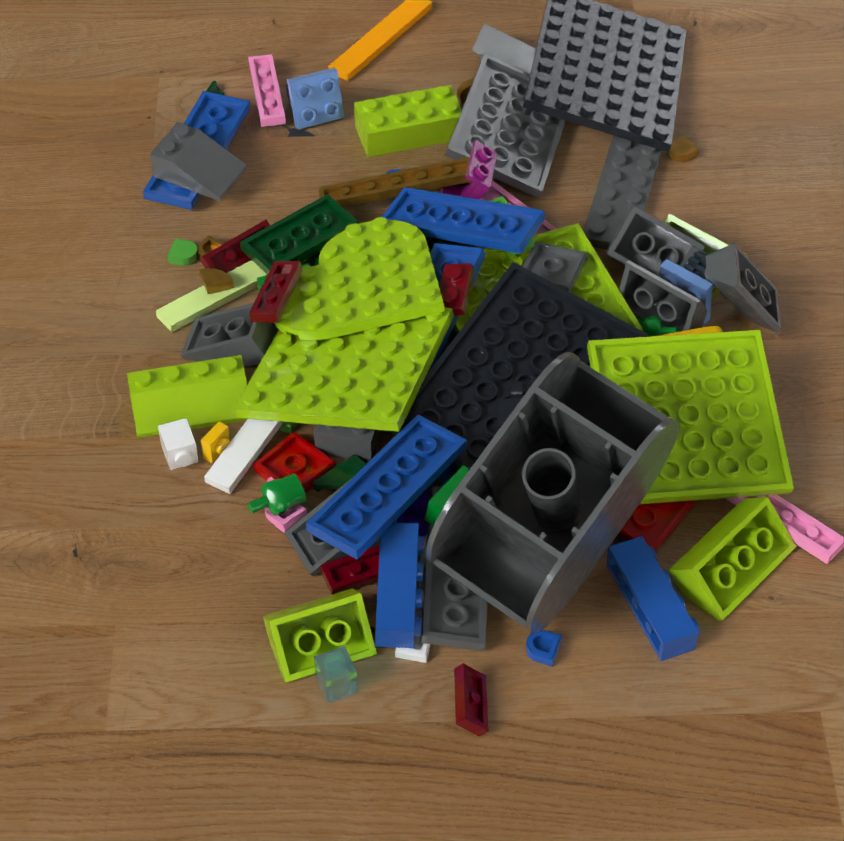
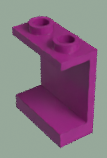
M475 140L472 145L465 177L471 182L442 187L438 189V193L480 199L491 187L497 152Z

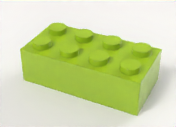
M451 85L354 102L355 127L367 157L450 142L462 111Z

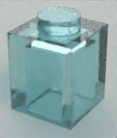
M345 646L314 656L316 679L327 703L358 693L357 671Z

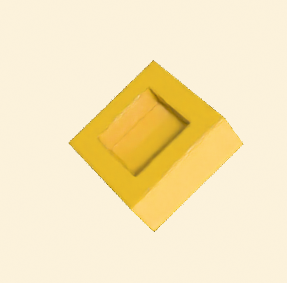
M218 422L201 439L204 460L213 464L230 443L227 425Z

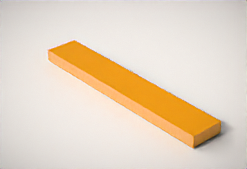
M405 0L328 66L329 69H337L338 77L349 81L432 9V1Z

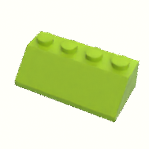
M241 355L127 373L137 438L159 435V425L187 418L191 430L215 426L218 422L229 424L247 421V418H237L234 411L237 402L247 387Z
M768 497L742 499L668 571L684 597L718 621H723L797 546Z

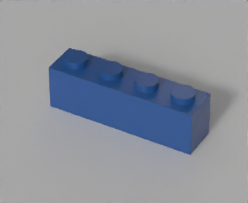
M393 523L380 536L375 647L414 648V636H421V617L415 616V608H422V589H416V581H423V562H417V555H424V536H418V523Z
M643 536L608 547L606 566L660 661L695 650L697 639L700 635L699 625L696 619L691 618L686 611L685 602L681 594H676L673 589L668 572L665 569H661L653 547H648Z

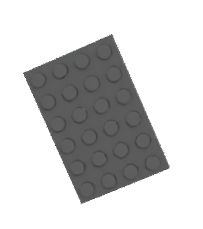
M484 53L446 149L445 156L454 160L469 157L473 142L477 140L497 152L493 178L539 198L566 121L523 108L530 74Z

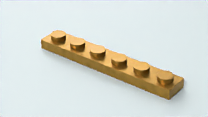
M470 156L319 187V198L328 194L342 207H348L397 197L404 187L427 191L471 182L465 178Z

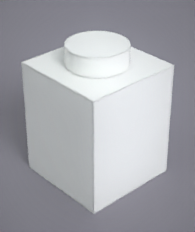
M187 418L158 426L161 446L170 470L198 463L196 442Z

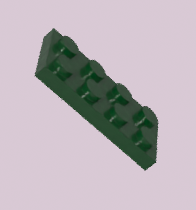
M327 194L240 242L241 250L268 275L274 261L302 262L320 252L326 243L335 235L344 231L346 226L354 223L359 224V221Z

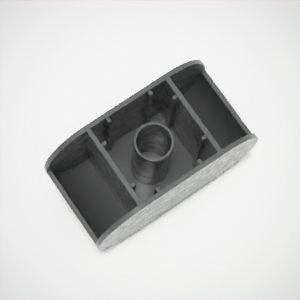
M566 352L561 354L537 377L446 502L429 536L426 548L427 560L531 633L536 634L542 631L569 603L653 485L673 449L680 430V422L673 417H667L592 369L580 361V358L574 353Z

